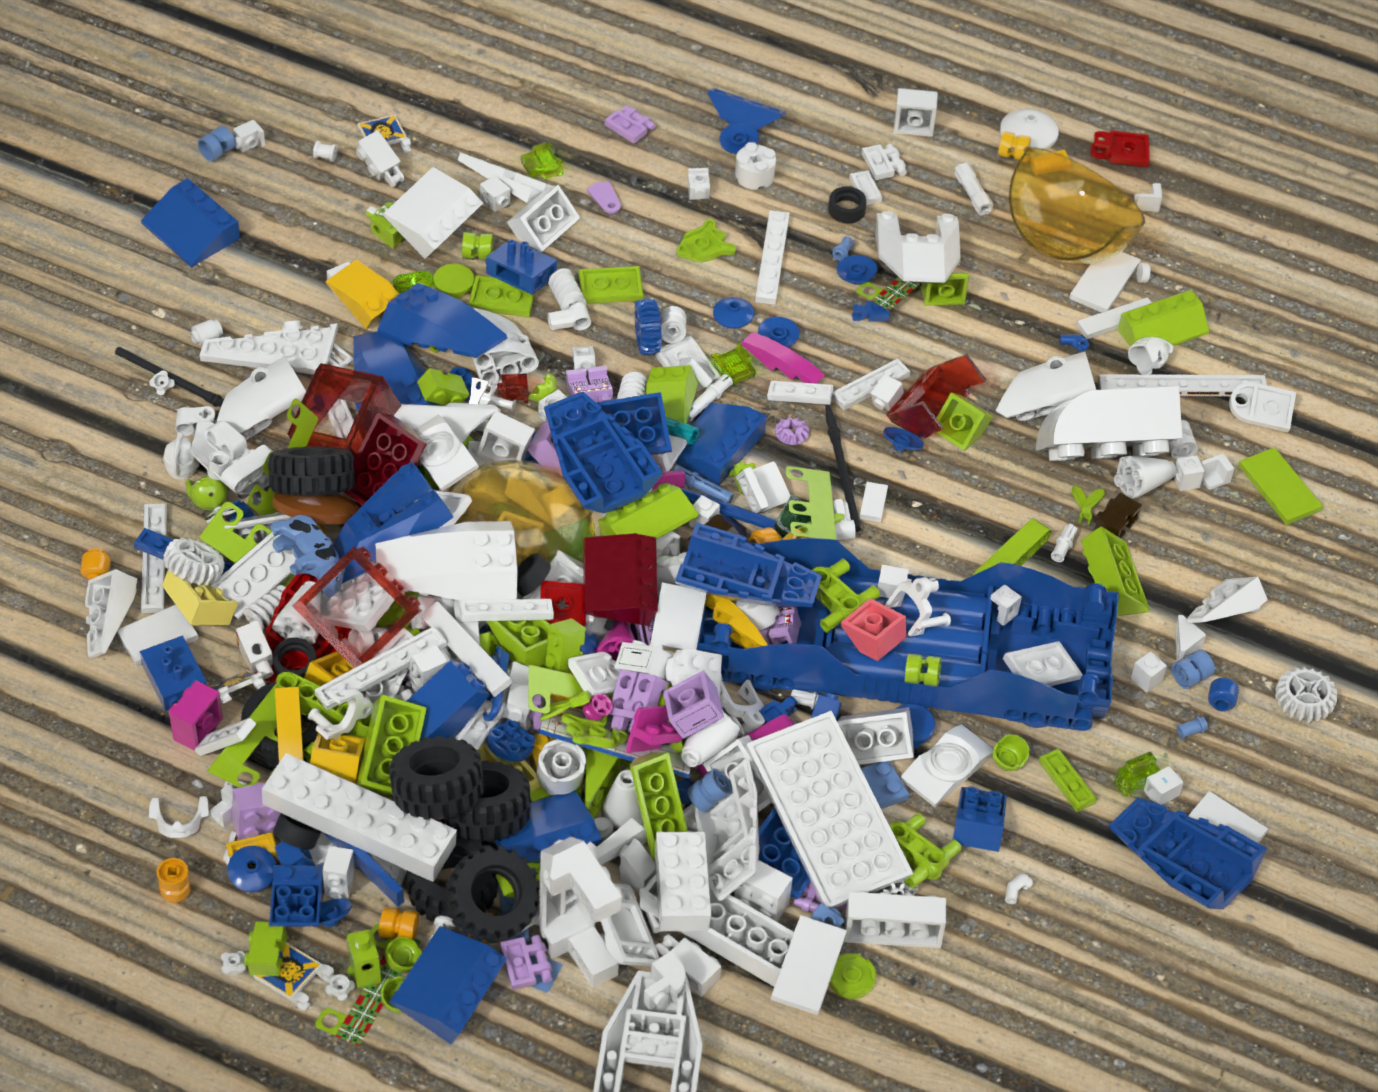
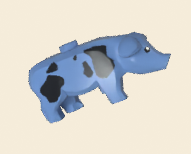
M296 515L288 520H279L272 523L270 527L273 535H280L273 540L275 551L280 553L283 550H291L296 558L295 563L290 565V571L293 575L306 573L315 576L318 586L327 597L334 596L342 585L345 568L340 564L338 553L332 545L331 538L325 536L318 525L305 515Z

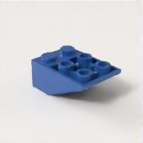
M971 786L961 787L953 839L963 846L999 852L1004 828L1007 795L999 791L988 792Z
M274 865L269 926L319 927L324 890L323 865Z

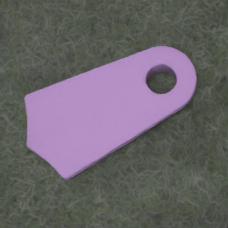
M595 182L587 188V192L605 212L614 214L620 210L621 204L610 182Z

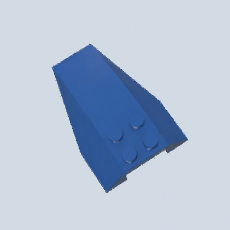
M421 283L413 285L412 288L397 295L396 298L388 302L377 329L378 333L407 345L419 343L422 348L435 346L438 351L445 352L450 349L453 350V354L478 358L507 339V334L466 302Z
M378 331L353 336L354 401L365 434L368 433L378 412L394 416L398 404L445 406L425 401L417 381L427 370L407 344L382 335Z
M579 392L544 406L563 478L584 509L603 514L643 498L662 477V471L644 444L638 438L634 439L630 435V431L624 426H619L615 422V418L610 414L607 415L603 412L602 407L585 392Z
M696 522L683 564L680 565L675 583L709 595L744 603L780 607H812L822 575L796 562L792 565L784 561L785 557L779 554L773 556L764 551L765 547L757 543L753 546L747 543L746 538Z
M1141 798L1134 800L1109 824V829L1169 886L1209 909L1224 910L1252 882L1267 851L1266 847L1226 825L1219 824V826L1210 824L1209 820L1201 817L1197 820L1188 817L1185 812L1178 810L1175 813L1167 810L1166 806Z

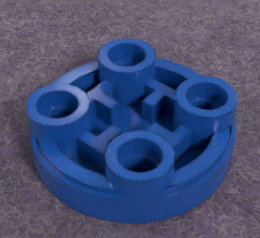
M904 704L896 709L909 707L913 729V749H916L933 736L935 719L932 713L923 706Z
M510 719L505 723L495 725L487 736V746L490 751L497 757L510 762L526 760L531 755L535 743L533 735L519 727L518 722Z

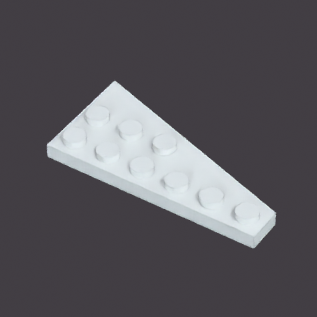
M330 324L328 328L313 326L311 330L299 331L296 328L264 332V335L254 337L252 334L244 335V338L232 339L231 337L206 339L199 355L200 361L265 368L285 356L295 373L324 376L337 335L338 324Z

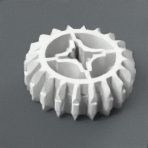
M184 538L174 539L167 546L163 559L164 566L168 568L170 573H174L175 577H180L182 581L186 580L190 584L193 582L197 585L214 584L221 577L225 564L223 561L224 557L219 555V551L214 550L212 546H208L206 543H201L198 540L194 541L191 538L187 540Z
M1305 666L1301 670L1294 667L1292 671L1287 670L1279 678L1275 689V699L1278 700V707H1283V713H1290V719L1297 717L1299 722L1306 719L1309 724L1312 719L1318 722L1321 718L1325 719L1328 714L1333 712L1337 702V689L1334 688V682L1329 681V676H1322V670L1315 672L1313 667L1310 670H1307Z

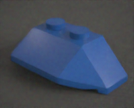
M717 88L708 90V95L720 118L725 119L726 123L730 125L733 123H747L758 130L786 115L784 110Z

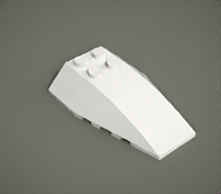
M511 521L463 522L376 543L377 586L404 592L409 590L419 592V595L439 596L443 600L448 601L452 599L459 601L517 600L516 548Z
M747 759L729 772L733 788L731 794L718 801L717 805L707 812L700 811L693 803L683 811L688 832H705L709 886L720 901L754 875L758 864L757 791L750 763Z

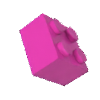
M195 681L191 687L186 688L182 698L177 704H173L169 711L174 741L195 751V748L208 733L214 731L223 719L219 691L198 681Z

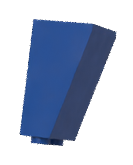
M449 661L406 701L427 708L419 741L430 737V739L436 738V736H443L444 738H449V736L456 737L490 696L489 692L484 688L486 686L485 683L471 673L472 668L465 662Z

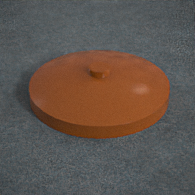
M274 492L272 506L277 511L290 517L305 515L310 517L315 523L345 524L361 508L355 501L337 493L306 496L285 495Z

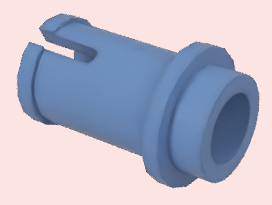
M844 237L839 246H835L833 249V256L836 260L840 261L848 257V252L855 245L854 240L848 244L852 239L851 237Z
M1196 716L1194 720L1179 724L1176 728L1179 737L1184 739L1196 733L1203 734L1208 729L1204 717Z

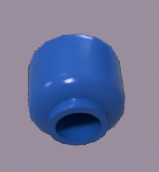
M1217 678L1212 681L1208 694L1209 704L1218 711L1233 709L1237 704L1239 695L1237 683L1229 678Z

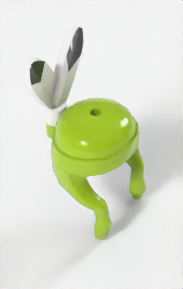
M209 476L200 478L194 484L190 479H187L185 481L187 486L186 492L192 502L203 510H213L205 518L206 523L210 522L226 501L228 487L221 480H213ZM227 508L223 511L222 516L236 511L232 508Z

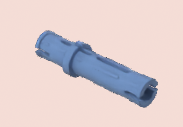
M676 465L673 471L682 470L685 473V484H687L688 488H695L714 499L728 504L732 502L733 492L700 477V474L697 472L692 473L679 465Z

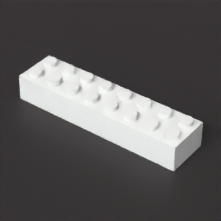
M285 753L262 788L263 805L434 882L456 846V829L433 819L425 820L422 817H412L396 806L395 802Z
M655 874L641 892L639 908L659 919L657 876ZM709 886L711 908L709 931L680 932L775 987L794 932L731 895H728L722 901L718 900Z

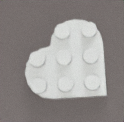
M694 649L676 650L673 657L667 660L666 679L671 681L672 686L704 670L717 687L720 697L722 655Z

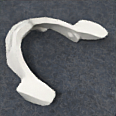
M206 796L200 797L197 813L187 824H181L180 821H175L173 825L167 824L163 820L162 813H160L158 798H152L150 802L149 817L157 820L159 833L169 838L188 837L199 830L201 819L209 816V802Z

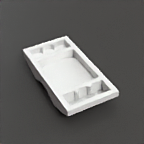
M439 414L413 430L427 443L419 462L441 491H444L479 468L464 444L456 437L447 422Z
M962 724L946 732L929 751L919 755L904 772L900 780L932 806L936 807L992 758L993 748Z
M613 883L614 886L617 885L621 889L623 899L621 911L600 920L605 932L606 949L621 965L651 967L652 963L660 957L631 885Z

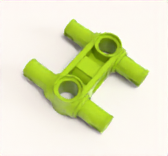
M843 558L829 568L816 567L812 570L822 575L815 597L832 612L820 620V626L827 633L841 624L845 618L870 598L876 600L880 597V592L874 585L858 595L839 579L841 575L850 570L849 563Z
M916 813L906 822H893L889 825L909 866L914 869L912 871L913 875L904 880L905 884L911 889H914L925 879L936 880L940 878L942 870L948 866L949 860L961 852L960 843L954 839L939 849L916 831L925 826L924 823H926L925 818L919 813Z

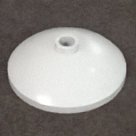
M1030 108L1010 112L1003 118L1000 126L1001 136L1004 131L1015 133L1016 137L1019 135L1031 137L1028 152H1039L1050 148L1057 141L1059 133L1058 126L1053 118L1040 110Z

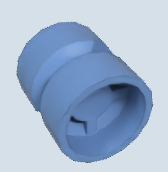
M219 126L197 142L201 154L210 162L221 157L223 153L225 154L232 150L236 145L232 133L224 126Z
M1200 649L1188 655L1187 658H1182L1175 662L1171 667L1174 679L1184 689H1189L1199 683V681L1212 676L1215 672V666L1211 657Z
M712 769L704 775L702 780H698L691 785L687 792L694 806L702 812H707L717 805L718 801L732 793V786L721 771Z

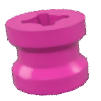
M596 694L590 699L589 703L583 705L584 715L592 720L599 721L612 711V702L604 694Z

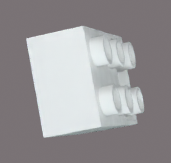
M1179 386L1092 390L1075 399L1066 401L1053 409L1044 419L1038 432L1036 451H1049V461L1075 460V457L1084 456V449H1091V459L1117 458V455L1127 454V447L1133 448V456L1153 457L1159 456L1160 453H1168L1169 442L1182 438Z

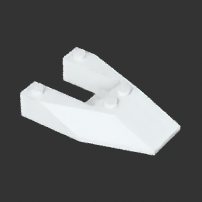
M890 211L877 213L875 239L879 258L903 281L945 283L960 262L959 222L957 216L952 214L937 216L935 234L918 236L917 234L909 233L903 236L900 233L897 214Z
M637 971L603 1031L593 1092H621L625 1062L674 1068L670 1092H697L702 1040L687 977L682 998L676 1004L669 997L663 1005L655 1006L649 1010L644 1004V990L656 982L651 977V972Z

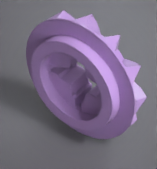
M789 416L786 420L781 419L776 424L775 434L781 442L797 445L803 443L808 438L809 427L806 426L805 421H799L798 417L791 419ZM790 427H793L795 434L789 429Z

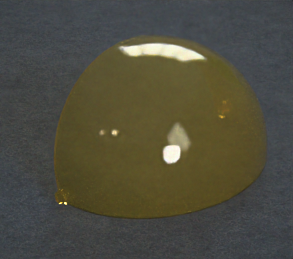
M1026 146L1023 149L1024 154L1018 161L1010 182L1009 206L1018 232L1032 248L1060 262L1093 264L1117 255L1134 241L1145 224V217L1135 202L1122 190L1098 173L1068 157L1041 148Z
M501 460L480 465L478 469L463 477L447 490V492L467 494L472 499L466 512L460 516L455 524L463 522L511 521L515 535L517 567L534 553L541 555L550 564L556 557L558 550L583 563V540L585 537H595V526L590 510L582 507L563 476L537 463L522 460Z

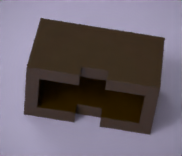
M1120 492L1115 499L1111 498L1103 512L1100 511L1096 515L1094 520L1096 523L1095 530L1102 526L1122 539L1126 533L1124 529L1126 527L1130 529L1139 519L1142 504Z

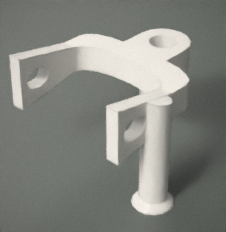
M472 377L469 404H493L510 409L513 412L516 400L510 401L493 396L498 387L497 385ZM478 382H481L480 390L476 389ZM487 386H490L491 390L486 394L485 390ZM484 420L473 432L481 431L484 433L485 427L490 420Z
M923 577L915 579L913 583L910 581L901 582L885 604L888 608L901 606L905 593L913 599L919 609L920 617L907 633L910 637L923 634L925 628L940 625L949 626L951 623V618L947 613L939 617L930 618L932 608L927 598L930 592H937L939 588L938 581H935V578L927 579Z
M746 680L737 692L750 704L748 706L732 702L723 682H720L721 696L719 698L721 707H724L731 716L743 719L744 724L742 727L745 735L761 727L765 720L759 711L764 705L760 701L751 681Z
M356 688L329 690L328 695L339 705L347 702L349 705L341 723L332 725L319 713L318 708L311 710L308 719L314 720L319 725L316 727V730L326 740L331 738L336 740L341 734L350 732L356 720L368 717L372 713L374 705L367 698H363V694Z

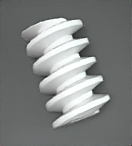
M569 269L557 270L550 276L549 286L561 310H567L575 303H584L586 305V300Z
M636 371L625 374L621 381L617 399L645 395L648 381L646 376Z
M279 585L276 589L271 590L269 594H265L262 599L255 601V604L249 605L248 609L243 610L246 619L250 623L257 620L263 631V623L266 626L270 624V618H273L274 610L278 606L283 590L286 587Z

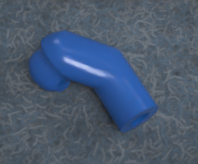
M1080 334L1060 335V345H1072L1078 351H1086L1089 348L1088 340Z

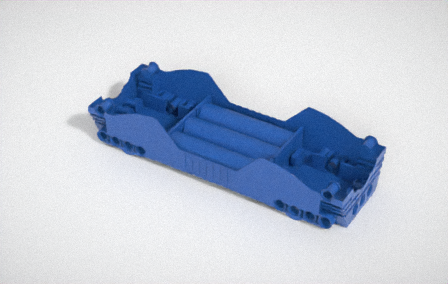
M746 538V542H747V543H749V544H751V545H753V546L756 545V543H750V542H748V539ZM800 538L759 544L765 547V552L773 556L779 554L785 557L784 561L792 565L796 562L810 570L816 567L829 568L843 558L849 563L850 570L841 575L839 579L855 594L859 595L872 585L878 588L881 571L869 569L838 540ZM1001 562L962 581H949L941 578L935 580L938 581L939 588L937 592H930L927 598L932 608L930 618L939 617L947 613L951 618L949 626L940 625L925 628L923 634L910 637L907 633L920 617V612L913 599L905 593L901 606L890 609L906 616L907 637L878 661L859 652L841 624L828 633L822 629L820 620L832 612L816 597L812 607H797L801 627H799L796 644H788V640H785L779 645H766L747 649L731 647L732 638H729V635L732 634V627L713 620L714 610L705 606L697 650L722 655V681L744 684L746 680H750L753 687L760 690L776 688L807 692L816 691L819 693L827 692L834 695L867 698L870 700L876 699L884 702L890 701L891 703L917 704L927 708L934 707L935 709L985 715L1013 722H1021L1033 728L1049 726L1086 731L1092 727V718L1104 719L1111 704L1113 684L1111 663L1119 593L1106 591L1105 586L1098 583L1089 584L1086 588L1073 587L1053 576L1034 569ZM908 574L907 579H911L913 583L915 579L923 578L924 576ZM1006 585L1022 598L1018 615L1003 626L997 621L999 605L993 602L990 597L1000 587ZM879 597L875 601L885 606L889 598ZM1060 641L1083 675L1080 680L1048 686L1030 678L1013 674L1003 660L1005 653ZM908 654L922 655L923 659H926L927 656L941 657V673L938 687L924 685L923 681L919 684L905 683ZM923 667V673H927L928 668Z

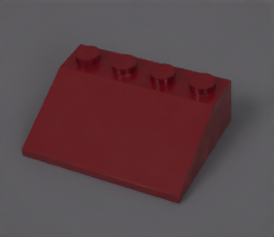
M378 412L354 458V485L352 489L344 493L364 505L403 465L413 462L416 466L427 443L407 424L395 416Z
M637 533L585 537L583 540V614L649 626L658 612L656 537Z

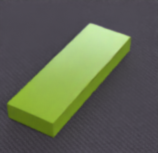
M1059 748L1039 757L1038 762L1076 813L1096 804L1097 798Z

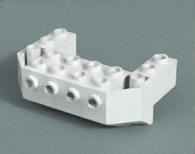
M570 837L565 840H559L551 847L541 851L540 931L542 937L547 939L549 945L547 952L551 960L569 952L591 987L594 988L618 976V965L620 963L606 949L605 936L602 933H598L595 923L621 911L623 894L619 886H614L611 882L608 870L605 867H601L598 863L595 851L592 848L589 849L584 841Z

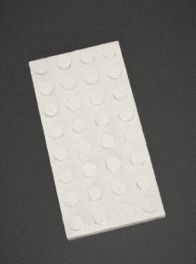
M436 491L454 516V518L440 528L454 525L460 516L466 512L472 499L467 494ZM376 567L343 583L338 592L332 597H327L323 593L319 623L370 632L402 591L377 586Z
M832 711L746 744V749L823 905L827 908H836L847 903L849 892L864 891L866 893H873L913 875Z

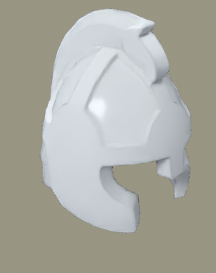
M1145 337L1137 340L1130 346L1128 357L1137 366L1139 373L1150 375L1152 374V369L1161 368L1166 363L1168 356L1172 354L1174 346L1162 338Z
M180 432L177 433L175 440L166 445L163 462L167 473L171 477L182 480L191 477L200 466V462L190 454L192 442L184 438V434Z

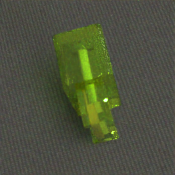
M551 141L532 146V152L521 155V163L530 178L542 175L545 180L563 175V161L560 158H556L551 149Z
M741 343L737 344L736 349L723 354L714 353L711 355L710 363L720 376L727 374L728 377L726 379L729 377L732 379V386L755 377L756 370L752 366V356Z
M1151 751L1126 761L1125 766L1118 768L1114 784L1123 797H1128L1134 791L1145 787L1147 777L1160 771L1156 764L1157 759Z

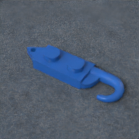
M497 645L491 658L507 674L509 653L505 652L503 647ZM503 691L495 697L489 692L490 696L487 700L492 702L493 706L489 714L487 712L483 713L484 721L490 722L498 715L502 707Z

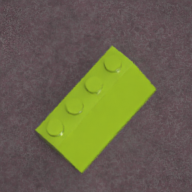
M1188 290L1121 313L1118 332L1129 346L1145 337L1162 338L1175 346L1209 334V327L1202 302L1192 290Z
M663 483L657 489L647 492L643 498L628 503L616 511L608 512L603 518L598 520L602 536L637 533L658 539L698 517V512L679 487L670 483Z
M1102 526L1081 539L1082 552L1088 560V570L1093 576L1095 583L1105 586L1106 591L1119 593L1117 616L1147 613L1150 611L1127 542Z
M381 695L375 701L356 785L382 797H393L389 775L390 763L401 748L410 746L411 742L416 740L419 742L426 707Z
M665 752L648 753L633 759L630 765L652 859H655L657 832H688L670 755Z

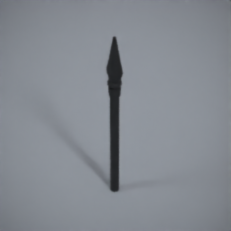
M121 347L116 348V355L154 374L166 371L168 377L174 380L175 385L203 398L214 407L219 406L221 408L224 401L221 395L206 391Z
M825 404L828 435L833 445L845 500L848 503L850 518L855 523V532H859L861 525L841 446L840 429L837 427V422L830 405Z

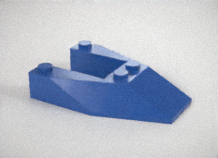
M413 462L403 465L399 471L384 483L345 523L332 544L338 553L340 564L345 568L342 584L376 568V543L438 529L454 518L443 500L430 487Z

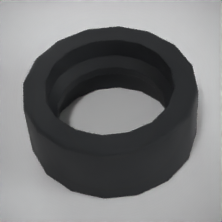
M851 186L836 188L829 196L828 212L838 222H858L864 217L866 212V196L861 190ZM851 201L857 204L858 207L845 209L836 203Z
M538 553L530 555L517 567V592L521 596H526L533 592L545 580L551 569V565Z
M298 637L281 641L275 647L272 654L275 673L278 676L283 672H291L304 678L310 662L316 660V651L312 644ZM301 651L308 656V664L299 670H289L282 666L281 659L288 652Z
M282 813L279 815L273 829L274 835L283 842L306 850L314 849L322 832Z

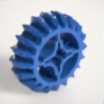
M655 299L638 300L634 307L638 350L642 355H653L659 353L662 347L659 307Z

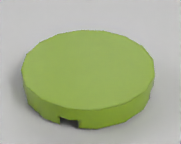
M461 264L444 265L434 274V288L455 298L463 297L465 293L472 291L474 274L468 267Z
M845 953L838 956L829 985L841 997L847 999L862 998L867 996L874 988L876 969L870 960L862 958L861 955Z

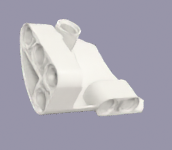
M474 308L507 334V339L482 354L484 357H471L479 379L488 381L493 385H498L532 372L538 367L539 362L531 347L528 336L523 335L512 321L492 312Z
M1086 352L1063 358L1053 356L1046 363L1021 371L1006 390L996 412L1005 418L1016 416L1017 420L1026 421L1048 415L1060 404L1075 399L1089 391L1096 390Z
M284 356L265 368L255 369L251 373V377L229 391L222 403L217 422L224 420L247 440L267 428L271 424L273 417L290 407L293 399H298L308 409L315 404ZM294 405L292 410L296 415H299L300 407L299 405Z
M449 403L446 406L398 404L394 416L407 424L412 430H415L439 414L447 422L456 437L463 443L474 429L492 416L495 411L500 412V409L489 404Z
M220 420L216 424L212 422H197L190 454L207 469L210 478L221 480L232 491L240 495L250 494L255 485H259L262 489L270 485L269 476L263 471L264 462L269 452L272 451L266 445H261L255 450H249L245 438L224 420Z

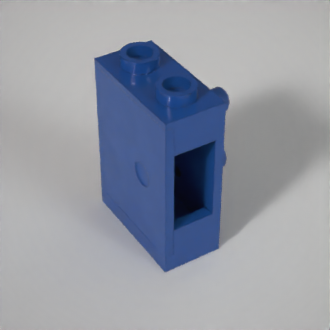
M510 239L486 258V274L531 295L548 284L550 276L557 271L556 259L530 248L529 243L526 241L519 243Z
M183 635L140 651L142 666L165 712L170 710L173 704L178 703L186 688L191 687L195 681L207 685V681Z

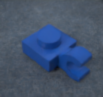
M866 301L865 305H853L854 313L851 314L853 321H861L865 317H868V321H889L890 317L889 310L873 301Z
M790 696L780 704L776 700L767 704L759 711L765 720L764 724L780 715L787 714L789 716L797 711L795 705L798 702L793 696Z

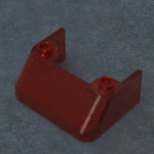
M968 354L934 365L915 381L886 413V416L892 423L917 437L927 438L943 429V426L937 420V416L949 395L956 393L966 397L971 387L984 383L986 378Z

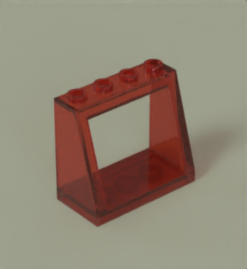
M321 363L317 367L301 402L319 418L306 447L320 446L349 449L355 458L377 413L380 412L394 416L402 405L383 376ZM338 399L361 404L346 439L314 431ZM300 407L298 408V411H297V413H296L294 419H296V418L299 417V415H300ZM293 423L287 433L290 439H292L297 428Z
M363 546L351 548L292 605L354 668L373 659L422 612L419 608L421 603L413 595L408 597L402 591L405 587L397 579L392 581L386 575L388 570L379 562L375 564L370 559L372 554ZM353 560L406 611L363 654L310 603Z

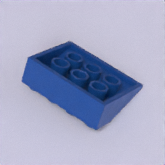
M188 178L171 187L141 220V224L191 268L240 239L239 222Z
M661 392L597 402L602 407L603 412L607 415L610 414L615 418V422L619 426H624L630 431V435L634 439L638 438L650 455L672 452Z
M712 402L692 424V426L699 428L696 442L693 445L687 444L675 463L693 473H699L701 477L720 486L728 477L729 472L734 469V465L740 463L765 434L767 416L747 406Z
M574 790L568 794H557L531 802L530 819L522 830L519 829L518 833L513 836L510 834L505 839L501 840L499 838L494 841L496 847L498 845L505 846L506 851L514 849L519 852L517 856L521 859L525 856L530 861L529 863L541 864V851L551 847L559 840L573 837L584 841L586 845L591 841L597 847L601 844L602 838L591 814Z
M774 807L758 830V860L792 877L790 897L798 899L811 880Z
M439 926L389 1003L449 1044H452L507 958L485 943Z

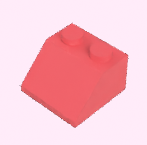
M871 598L841 622L842 628L859 652L876 661L880 660L907 637L906 616Z

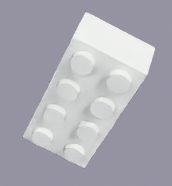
M657 832L655 860L660 931H709L711 908L705 832Z
M864 891L849 892L845 913V930L847 932L844 942L941 948L946 925V898L914 896L911 894H877Z

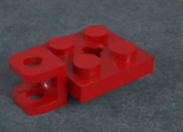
M1110 130V132L1096 131L1094 132V143L1090 147V155L1096 159L1108 160L1109 158V163L1148 167L1150 162L1149 135Z
M543 581L541 583L540 599H551L554 612L553 620L546 621L549 624L573 619L585 627L583 584ZM563 600L569 607L562 609L557 604H560V601Z

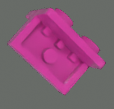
M666 705L637 708L628 738L627 752L660 749L661 744L682 741V737L671 723L667 722L668 713Z

